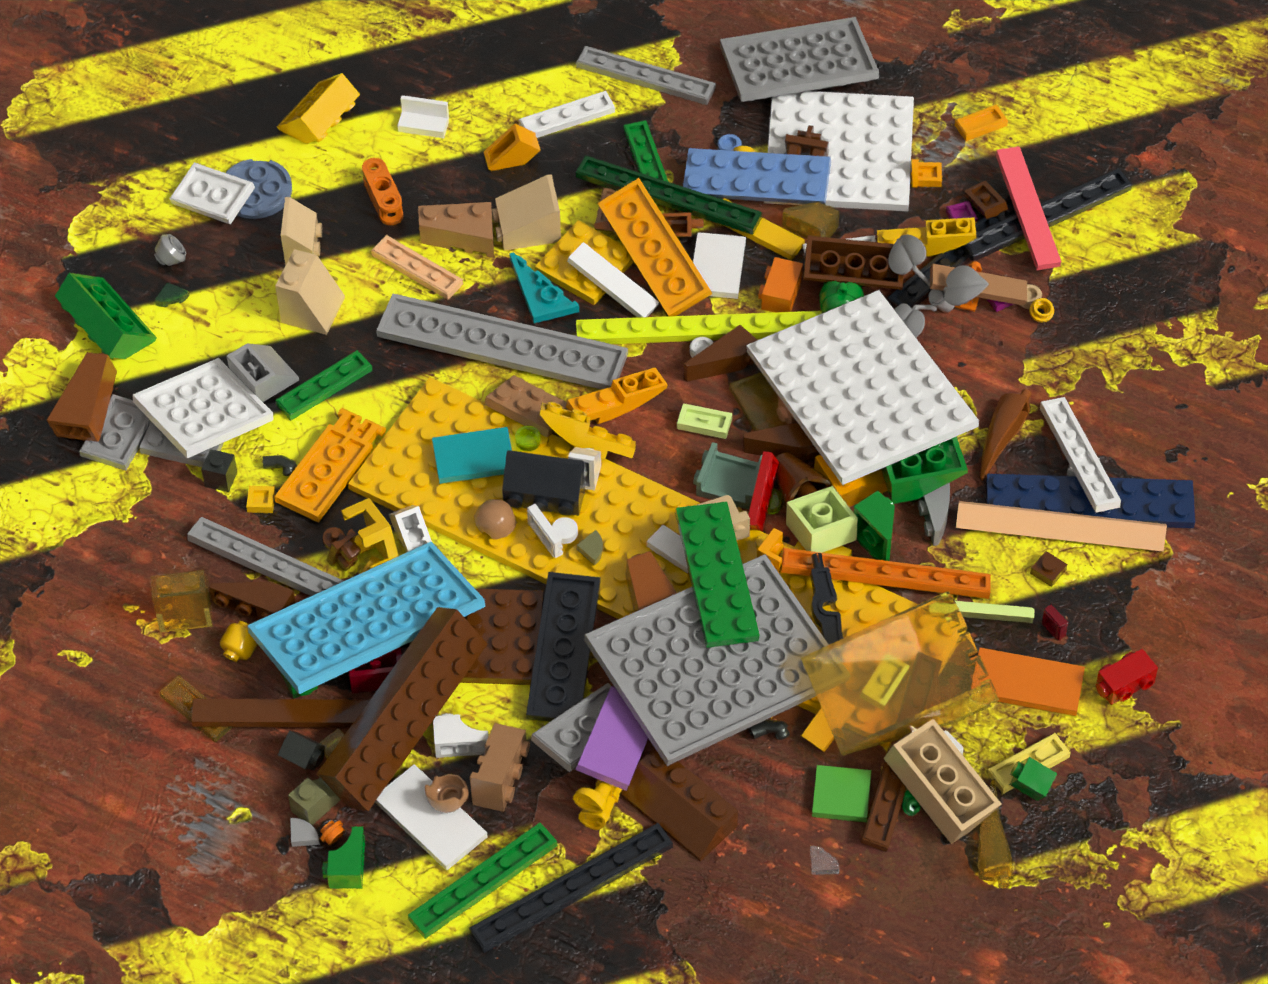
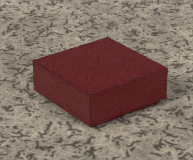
M1052 605L1044 608L1042 625L1056 640L1059 641L1066 637L1068 621Z

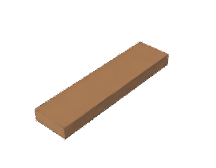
M932 264L930 268V289L943 291V288L947 287V276L955 267ZM977 272L989 285L976 297L1025 306L1027 302L1026 280Z

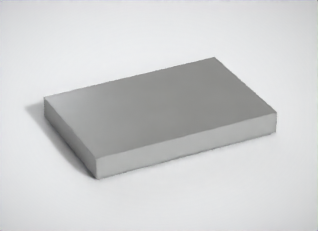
M112 394L100 440L98 442L86 440L79 451L80 456L126 471L143 441L151 420L133 403V400Z

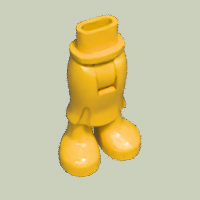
M599 779L594 790L590 788L578 789L573 796L575 804L582 808L579 813L580 822L593 830L602 829L610 818L614 803L619 801L622 789Z

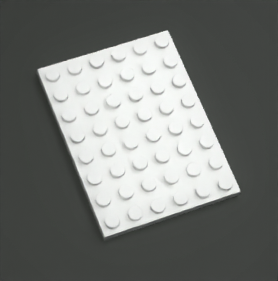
M879 290L747 345V353L842 485L979 427L978 418Z

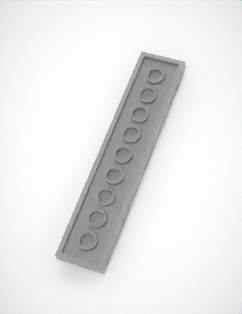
M394 293L376 330L377 337L601 390L611 387L612 380L620 377L628 356V348Z

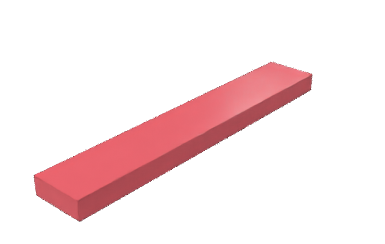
M1020 146L996 150L995 155L1036 270L1060 267L1061 259Z

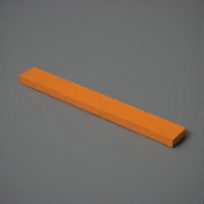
M783 548L781 573L810 576L811 570L814 568L811 555L815 553L818 555L821 552ZM821 553L824 567H829L831 579L986 599H989L991 593V574Z

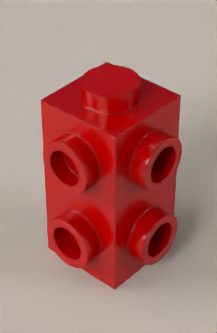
M1143 648L1135 653L1129 652L1118 662L1106 664L1099 670L1096 682L1097 692L1102 698H1106L1111 705L1118 701L1124 702L1133 693L1141 689L1147 690L1155 683L1158 667Z

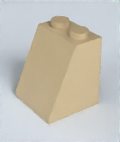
M552 174L541 177L495 198L496 208L492 209L493 222L499 225V227H496V236L498 242L502 241L504 251L557 243L561 239L560 209Z
M296 249L293 250L275 285L281 323L327 335L345 299V295L317 255Z

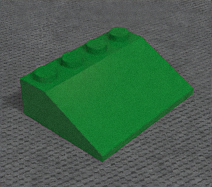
M957 436L881 468L893 504L917 500L968 473Z

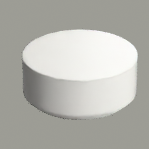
M707 337L695 338L690 344L691 357L693 358L713 344V341Z
M559 518L552 525L562 539L561 544L571 543L578 536L577 523L571 518Z

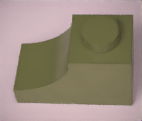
M309 778L305 779L288 795L291 812L311 825L315 824L341 800L321 778L313 781Z

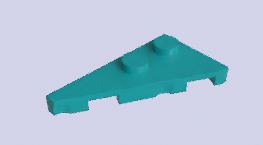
M514 252L509 253L510 262L533 323L579 312V305L576 301L571 302L563 295V291L559 287L554 286L547 277L538 270L536 272L527 266V261L521 256L516 255Z

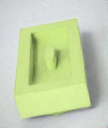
M683 403L677 422V429L726 439L732 421V413Z

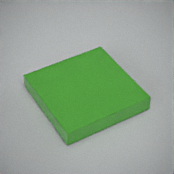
M817 765L812 817L866 822L871 770Z

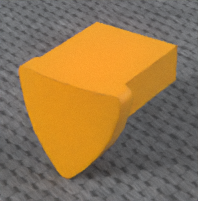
M912 159L910 173L912 188L941 187L942 163L919 162V159Z

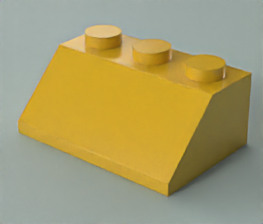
M343 73L322 80L309 91L277 128L306 144L314 141L318 143L328 135L326 131L330 127H334L341 121L342 118L340 116L355 106L356 103L354 101L360 94Z

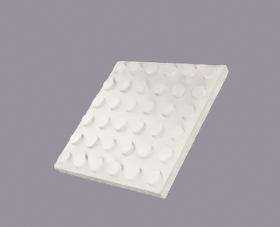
M803 91L772 97L768 153L786 154V134L797 136L798 130L807 131L808 125H813V133L822 134L821 140L829 142L828 157H831V168L826 205L764 201V203L908 211L914 97ZM801 152V155H809L808 153Z

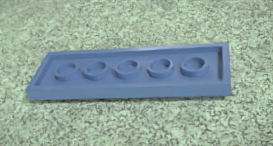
M689 148L683 187L720 199L826 205L831 157Z

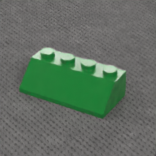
M69 273L55 294L56 299L61 303V307L72 315L75 319L74 322L87 332L88 338L95 342L102 349L101 352L108 355L110 359H127L157 339L153 332L102 277Z

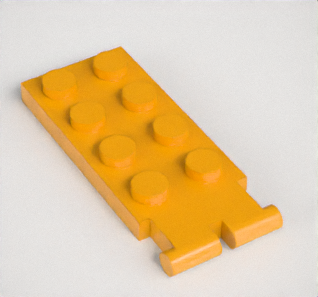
M344 408L339 410L338 417L340 418L334 426L329 424L274 496L276 503L318 523L373 450L372 442L378 435L382 437L386 432V427L368 419H365L360 424L362 417Z

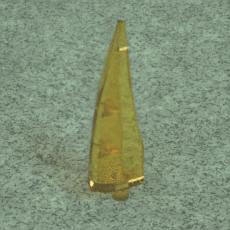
M993 779L989 789L998 799L996 782ZM998 808L984 819L980 825L978 876L981 880L998 881V887L1005 889L1009 887V880L1014 879L1012 855Z

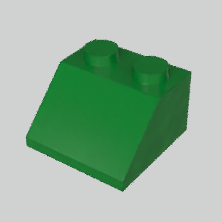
M876 491L854 506L853 513L858 518L857 541L874 559L890 561L895 506L890 498L884 497L879 491Z

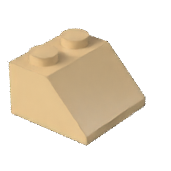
M285 197L281 228V240L286 266L294 249L320 256V242H317V240L322 238V223H318L317 213L291 197Z

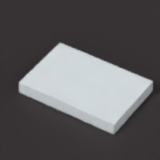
M194 162L170 197V201L179 207L231 224L255 186L253 182Z
M697 233L693 263L712 292L710 296L738 299L746 237Z

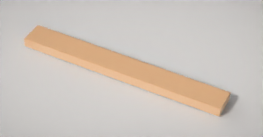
M959 501L956 528L1155 551H1164L1167 528L1166 524L965 501Z

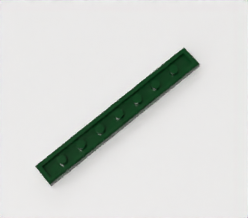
M586 155L575 172L578 179L616 191L639 178L656 204L681 212H691L693 216L752 235L762 219V212Z

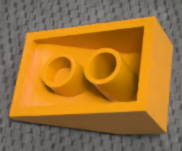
M821 454L815 457L814 469L830 481L831 486L834 487L849 507L858 504L876 491L880 493L888 491L881 469L842 485Z

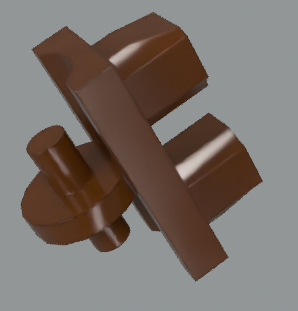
M808 125L807 131L798 130L797 136L786 134V154L801 155V152L808 153L810 156L828 157L829 142L821 140L822 134L813 133L814 126Z
M331 527L324 532L322 541L324 546L330 549L327 562L331 566L337 562L347 571L357 563V556L361 553V549L354 542L357 534L353 529L348 531L346 537L343 531L336 527Z

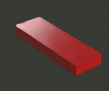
M763 451L748 514L750 529L762 532L779 465L778 459L772 452Z

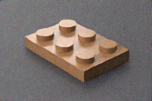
M515 375L487 395L485 399L486 406L545 437L550 436L555 431L540 416L541 403L555 402L560 404L563 409L568 410L566 408L567 402L545 392L543 389Z

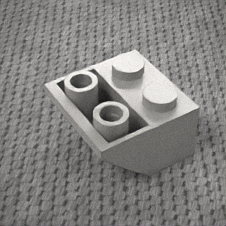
M247 343L227 355L229 369L262 402L299 381L296 373L271 346Z

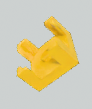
M370 498L341 510L345 521L363 513L366 528L358 531L354 541L361 549L360 554L376 548L384 558V560L369 566L368 570L398 557L391 525Z

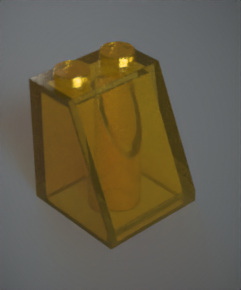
M204 570L151 576L152 601L160 633L213 627L210 583Z

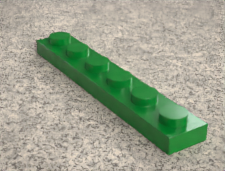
M541 822L409 913L408 920L424 939L428 938L556 848L557 840Z

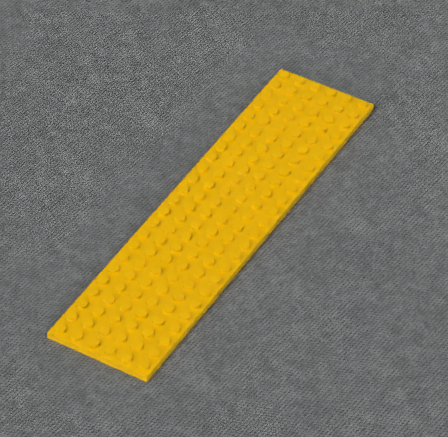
M431 377L424 383L348 483L349 490L370 498L372 501L395 512L411 505L419 506L426 527L544 584H547L548 572L601 577L597 609L617 619L634 613L626 580L627 560L636 554H644L651 551L677 593L692 587L689 572L686 573L648 548L647 541L662 525L680 535L675 515L676 508L694 506L701 503L607 459H601V469L595 491L585 489L579 516L562 515L549 511L542 512L551 525L557 519L563 517L571 518L577 523L578 536L573 542L562 544L563 549L561 550L563 555L554 558L528 524L527 508L511 507L517 523L514 531L507 537L492 539L489 534L481 533L476 526L474 515L478 507L489 499L503 500L504 474L439 484L432 443L433 437L508 427L512 451L568 459L569 453L575 446L553 434L545 437L486 406L485 402ZM750 529L749 537L737 540L742 564L757 558V549L767 538L768 534L760 530ZM595 530L600 534L603 541L602 556L596 565L591 563L577 550V544ZM782 541L784 548L800 550ZM780 572L782 579L821 633V629L814 621L811 613V602L814 593L810 576ZM832 579L837 600L835 604L824 606L823 609L841 614L844 645L840 651L843 660L842 664L850 674L848 682L798 704V706L817 714L831 693L834 692L855 707L854 712L843 728L888 749L916 654L919 652L943 661L939 673L940 676L966 634L967 627L936 612H929L927 608L878 585ZM887 653L909 666V669L889 702L881 711L859 697Z

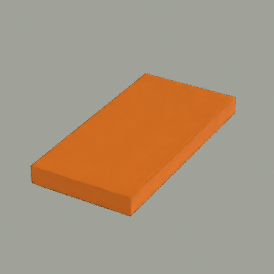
M979 648L970 697L1076 716L1085 667Z

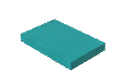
M508 427L432 438L439 484L503 475L507 450L512 451Z

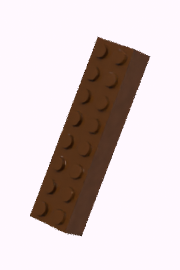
M436 608L317 772V775L349 808L363 811L370 810L488 643L457 609Z

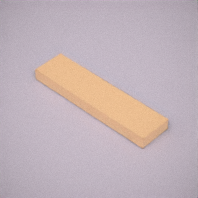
M387 235L371 250L373 257L447 300L463 285V279Z

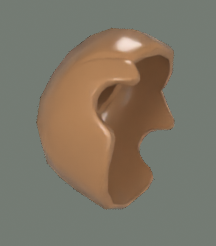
M498 499L485 501L478 507L474 515L479 531L489 534L492 539L507 537L514 531L517 523L511 506L507 502Z
M458 775L435 776L430 786L425 785V794L429 804L439 812L451 813L458 810L465 803L469 795L466 782Z

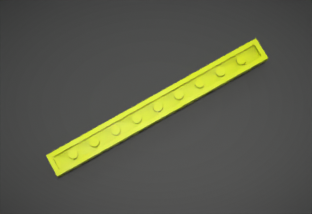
M821 311L586 319L576 320L578 337L608 344L693 341L698 337L718 340L738 325L744 327L756 339H762L823 313Z

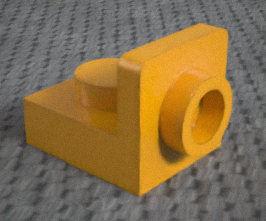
M773 528L757 549V558L766 554L780 574L782 558L779 556L784 548V544H782L783 532Z

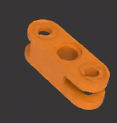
M375 157L365 160L362 165L364 186L380 220L386 225L400 223L403 219L402 199L385 162ZM388 213H395V214H396V215L393 216V217L387 216Z

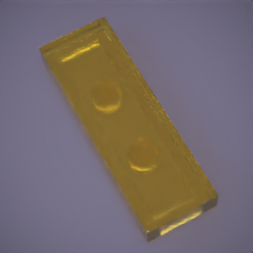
M180 675L160 691V696L191 723L193 699H207ZM233 727L197 728L216 743Z

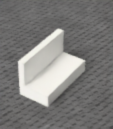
M401 96L402 113L397 125L398 132L437 138L445 137L449 124L448 102Z

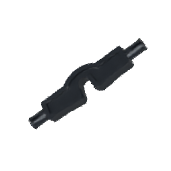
M815 553L811 555L814 567L810 573L814 593L811 602V613L814 621L821 629L822 636L840 662L843 663L840 651L844 645L841 614L823 609L824 606L836 603L837 594L829 567H824L822 554L818 553L817 555Z

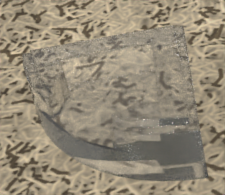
M810 846L812 875L839 874L840 868L835 857L831 856L821 847Z

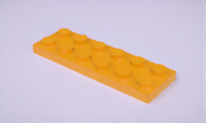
M639 178L598 203L668 316H677L712 294L705 280Z

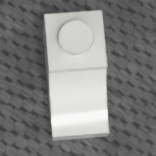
M411 505L389 514L397 538L401 541L406 553L432 542L419 506Z
M447 713L434 718L436 758L485 754V743L489 736L488 731H480L468 727L461 721L460 714L453 715Z

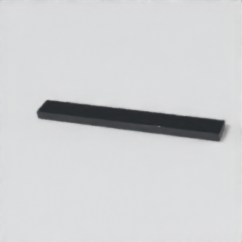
M1118 168L1040 204L1048 226L1051 227L1130 191L1133 185ZM1017 214L976 232V239L961 246L972 262L1025 239Z
M1010 195L1004 199L1008 209L995 217L981 218L975 223L976 232L1016 215ZM960 246L938 254L920 271L930 280L932 264L956 268L968 264L971 260ZM915 274L903 284L902 290L897 289L888 296L887 301L894 309L901 304H907L913 308L914 305H919L929 296L932 289Z
M657 823L469 928L470 934L483 953H486L673 848V842L660 824Z

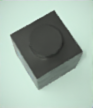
M209 450L201 469L205 487L225 492L230 491L237 475L234 454Z
M289 730L278 755L304 769L314 771L324 759L323 751L326 746L298 732Z

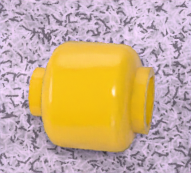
M239 621L238 624H230L220 640V646L225 651L223 655L234 662H237L238 659H249L258 645L248 632L247 625L249 624L243 621Z

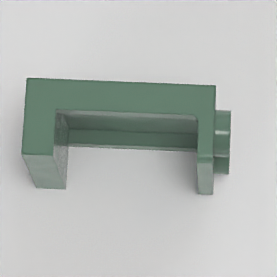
M712 442L709 451L705 450L703 453L702 469L697 470L694 476L693 484L696 485V496L713 500L729 495L732 497L736 507L750 510L762 455L759 462L750 461L718 452L717 443Z

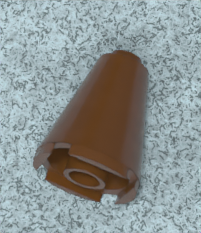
M785 452L776 456L779 465L775 479L786 509L788 501L831 486L830 481L792 453Z

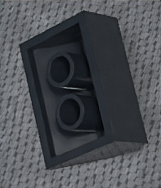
M507 450L502 487L503 501L513 508H527L536 504L541 512L549 511L562 515L579 516L585 493L584 461Z

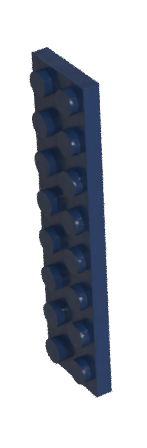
M987 474L986 478L987 504L1160 523L1166 524L1167 528H1194L1193 480L1109 478L1121 499L1120 508L1095 512L1076 476Z

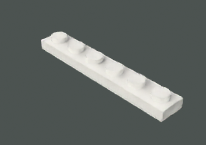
M1065 397L1042 401L1040 410L1094 511L1101 512L1120 508L1121 499Z

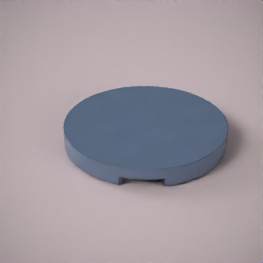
M248 159L235 164L226 171V174L253 182L255 186L237 216L249 219L271 216L283 209L285 197H291L292 195L291 177L288 171L275 161H253V159Z

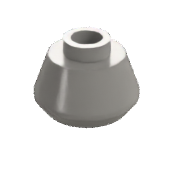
M170 234L160 237L155 247L156 253L154 254L157 261L162 265L166 264L168 266L183 262L186 257V251L180 241Z

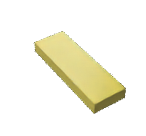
M1054 733L989 768L987 774L1001 793L1004 794L1014 788L1009 785L1013 778L1010 773L1018 761L1021 762L1031 757L1050 769L1070 758L1071 752Z

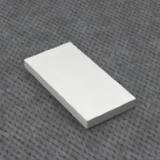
M414 764L386 786L375 803L447 871L487 838V832L461 808L451 813L436 811L429 804L425 794V785L430 786L433 781Z

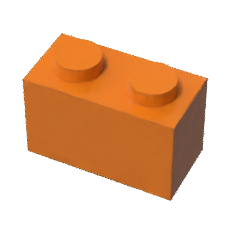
M774 258L772 266H767L765 272L766 284H761L758 299H762L761 310L770 312L792 311L803 278V263Z

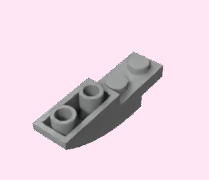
M950 483L921 497V500L918 501L919 514L924 516L926 520L924 522L925 534L927 537H931L933 546L939 545L945 531L950 501Z

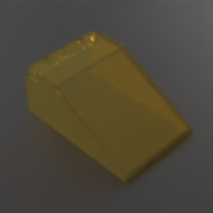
M949 591L801 657L842 755L904 738L932 719L940 727L956 723L991 707V703L999 700L991 679L980 682L989 674L980 655L969 658L976 654L978 650L970 632L959 635L968 627Z

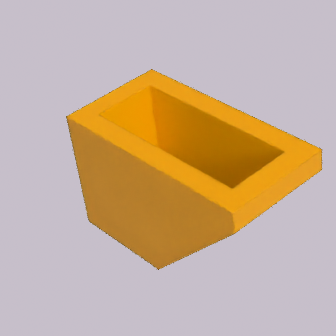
M513 124L484 151V156L488 169L494 171L525 165L540 151L535 132L518 124Z

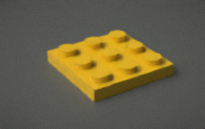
M578 220L535 265V272L538 270L551 282L595 305L606 292L567 262L568 257L584 242L623 274L634 261L624 245Z

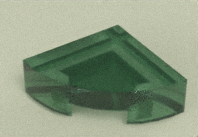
M166 283L156 297L155 304L160 307H168L170 304L182 303L189 297V292L183 288Z

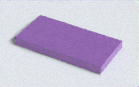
M611 686L576 770L627 791L648 737L617 689Z

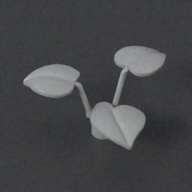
M901 236L896 240L890 251V268L900 275L907 274L913 269L930 287V280L916 267L926 258L924 244L915 236ZM966 265L958 266L947 276V287H944L943 291L935 289L930 291L929 302L931 305H914L911 308L907 304H901L894 310L915 338H917L925 326V317L919 309L936 311L938 308L942 312H949L955 306L965 304L978 296L989 283L973 268Z

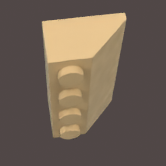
M934 719L895 743L884 757L885 761L951 844L972 831L1002 805Z

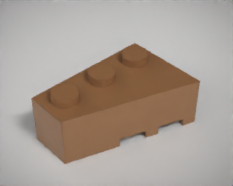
M491 202L418 206L420 240L422 244L450 249L452 246L465 249L467 253H473V251L487 253V257L494 258Z
M494 723L485 743L484 756L480 755L477 764L480 765L478 773L472 772L470 776L472 803L476 806L504 812L507 802L511 803L515 792L513 784L515 779H520L522 773V764L520 763L522 757H527L530 741L526 739V730Z

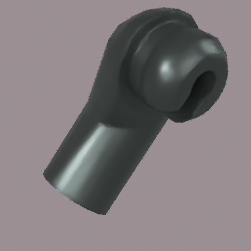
M284 455L263 456L264 469L283 468L282 473L284 476H290L295 467H297L294 460Z
M768 719L748 728L752 739L775 732V737L778 740L787 738L790 735L787 729L788 725L784 721Z

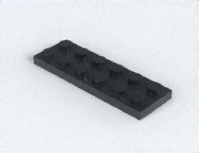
M548 572L526 719L550 722L584 699L591 651L584 641L585 634L594 631L601 577Z

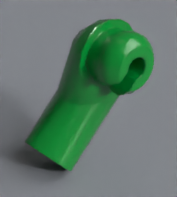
M906 790L902 800V809L907 815L913 816L920 811L921 806H919V802L911 792Z

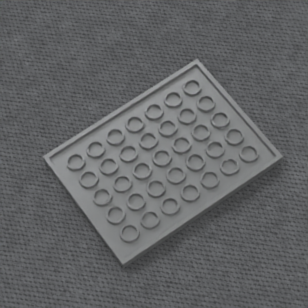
M766 554L743 564L760 634L759 641L706 648L692 587L585 634L584 641L667 766L849 681L850 674Z

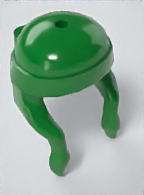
M824 282L819 292L821 312L825 313L864 297L862 286L852 282Z

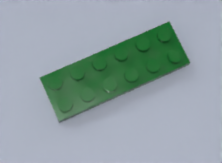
M727 501L676 508V520L706 648L759 641L760 634Z

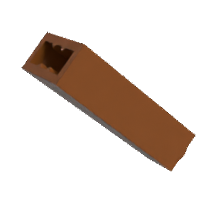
M87 352L47 419L57 437L95 442L100 440L117 370L108 355Z
M651 551L644 554H636L627 560L626 580L634 612L677 594Z

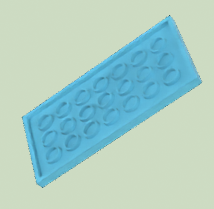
M429 542L247 626L252 638L294 689L301 694L412 642L437 607L457 609L465 617L484 608L485 600L432 542Z

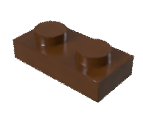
M986 181L964 190L966 199L986 219L995 217L1008 209L1006 201Z

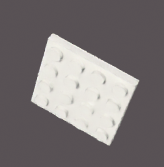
M219 358L133 394V403L186 458L273 421V412Z

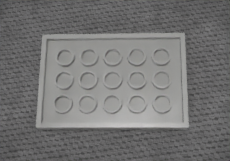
M856 17L720 39V47L741 102L879 79V70Z

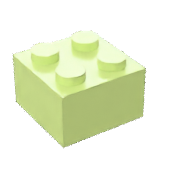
M833 486L787 502L786 525L806 551L823 553L857 540L858 518Z

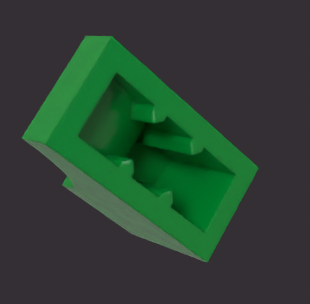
M352 826L350 837L346 843L335 851H329L328 861H323V878H328L329 889H363L365 855L363 826Z

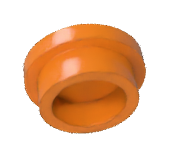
M340 820L328 822L320 831L322 833L320 840L323 843L327 842L329 846L334 844L346 832L342 827L343 823Z

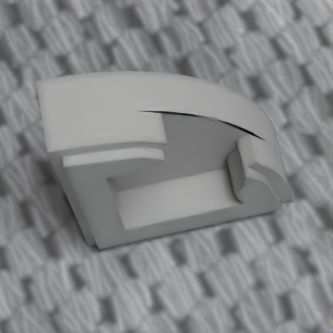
M291 818L292 847L320 845L317 831L307 821Z

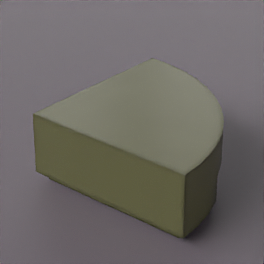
M596 530L577 544V550L594 565L600 561L603 551V541Z

